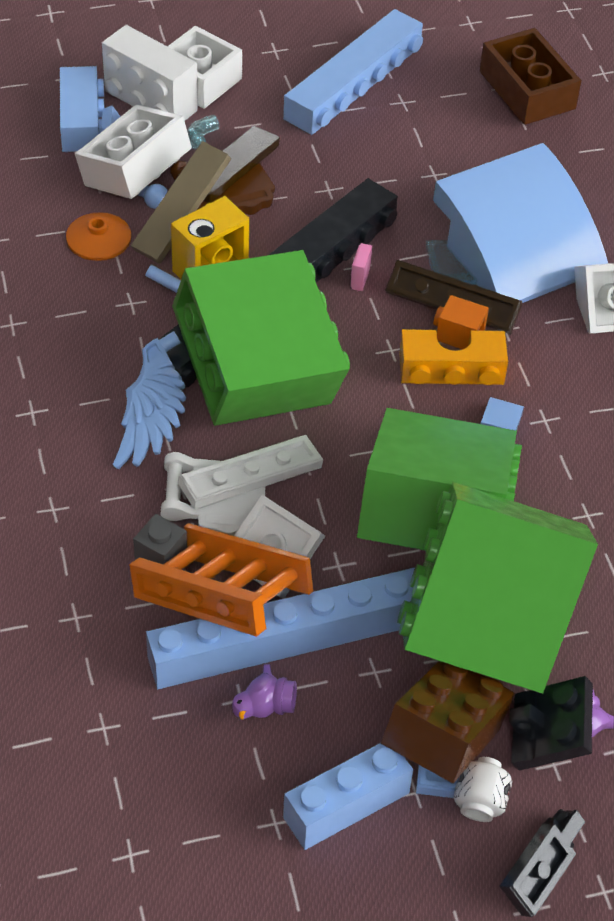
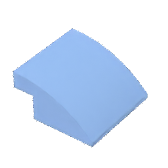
M544 143L436 181L433 201L451 221L446 250L479 287L521 300L524 303L575 283L574 266L608 263L599 233L580 192L562 164Z

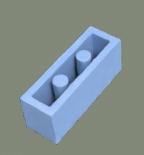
M97 66L60 67V132L62 152H76L102 132V119H99V117H102V111L105 108L104 98L98 99V97H104V80L97 79Z
M379 743L285 793L283 818L303 849L306 850L409 794L413 768L404 756Z

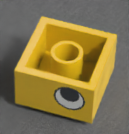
M223 196L172 222V271L182 279L185 268L248 259L249 217L226 196Z

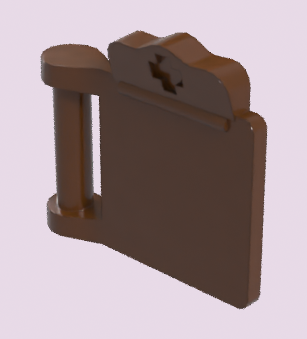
M178 161L171 166L170 173L174 180L182 172L188 163L187 161ZM259 162L212 202L226 196L244 214L254 215L261 209L272 206L275 185ZM203 201L198 209L204 207L208 203Z

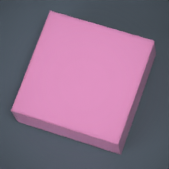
M361 243L358 246L351 271L350 287L353 290L363 291L370 271L372 245Z

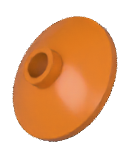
M102 212L90 213L77 218L70 224L66 232V241L69 249L77 256L87 260L103 261L119 256L129 247L131 230L129 225L116 215Z

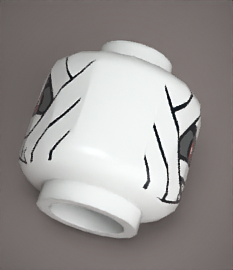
M479 757L477 761H471L467 769L459 776L454 791V800L456 805L461 808V814L465 817L479 822H490L493 820V817L500 816L505 812L512 787V779L510 774L501 768V762L490 757Z

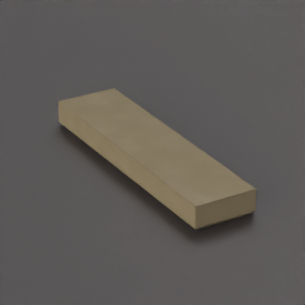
M204 141L201 142L131 244L134 251L161 264L172 247L171 223L199 208L231 161L229 154Z

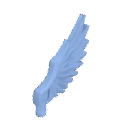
M174 331L160 340L158 338L152 340L142 349L143 365L140 375L125 390L127 405L121 425L126 430L113 463L116 469H120L132 454L133 465L139 467L147 454L150 443L152 444L154 454L159 455L164 436L168 442L173 440L171 424L175 428L180 426L176 411L181 414L185 412V408L180 403V401L184 402L186 400V396L180 390L185 388V383L182 381L180 374L175 370L167 354V351L181 343Z

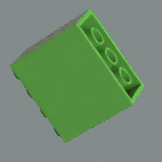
M304 250L185 268L172 307L214 426L332 403L350 369V362L347 353L341 349L338 341L337 326L329 318L326 310L325 295L323 292H319L315 281L314 267L312 263H308Z
M386 408L367 467L357 538L423 550L424 540L429 528L436 529L439 514L436 513V507L442 491L449 492L452 482L514 501L522 445L515 444L517 430Z
M452 482L449 492L442 491L436 507V513L439 514L436 529L430 527L423 544V550L426 551L423 566L416 565L410 582V587H413L411 601L404 600L399 612L397 623L401 624L399 635L403 636L404 649L543 694L598 543L586 524Z

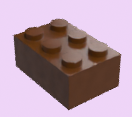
M536 28L483 42L479 71L524 125L576 109L582 80Z
M438 661L395 703L381 744L445 780L454 783L467 769L470 762L474 761L500 731L515 693L503 687L496 679L484 677L479 673Z

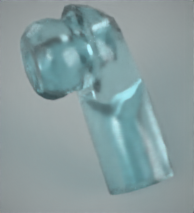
M210 115L190 124L187 133L192 149H197L202 141L206 142L203 135L219 129V122L215 115Z

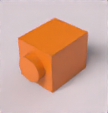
M450 295L445 307L439 306L434 317L433 325L437 326V340L459 349H465L469 344L471 330L485 331L489 307Z

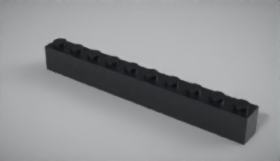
M367 178L269 255L304 250L308 263H312L314 267L315 281L318 282L321 278L329 276L332 270L340 263L349 260L361 243L369 244L375 235L395 222L397 218L398 196ZM178 324L161 338L173 331L179 338L181 343L167 351V354L187 388L195 382L197 376Z

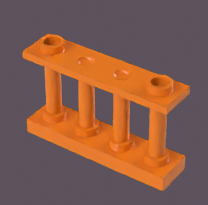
M190 523L184 526V529L187 530V548L166 563L160 564L139 557L129 564L135 598L256 637L266 630L263 605L285 588L308 595L313 592L310 557ZM193 561L205 564L194 573L182 570ZM223 570L235 573L225 582L212 579ZM253 579L267 582L255 592L242 589Z

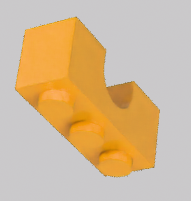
M402 329L399 352L401 383L504 385L508 366L505 331L471 330L468 347L454 351L448 350L439 344L436 330Z

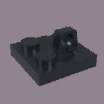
M586 676L547 685L543 694L533 690L515 694L514 708H511L509 713V723L513 727L511 763L519 771L592 754L593 683Z

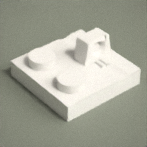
M264 495L260 496L234 535L310 557V559L325 538V535ZM253 579V580H255L256 582H258L259 584H261L262 586H263L265 583H267V582H264V581H261V580ZM285 588L277 596L284 599L290 589Z

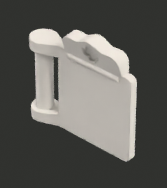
M179 452L168 453L164 458V469L167 471L166 500L161 504L160 514L161 517L168 521L190 518L198 519V526L234 536L260 496H265V486L194 510L192 505L180 501L179 475L221 461L194 459Z

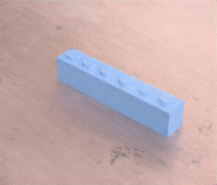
M396 9L392 10L285 94L283 119L311 135L321 127H325L332 118L341 111H345L353 101L363 96L369 88L382 81L395 67H399L406 58L420 49L423 43V23Z

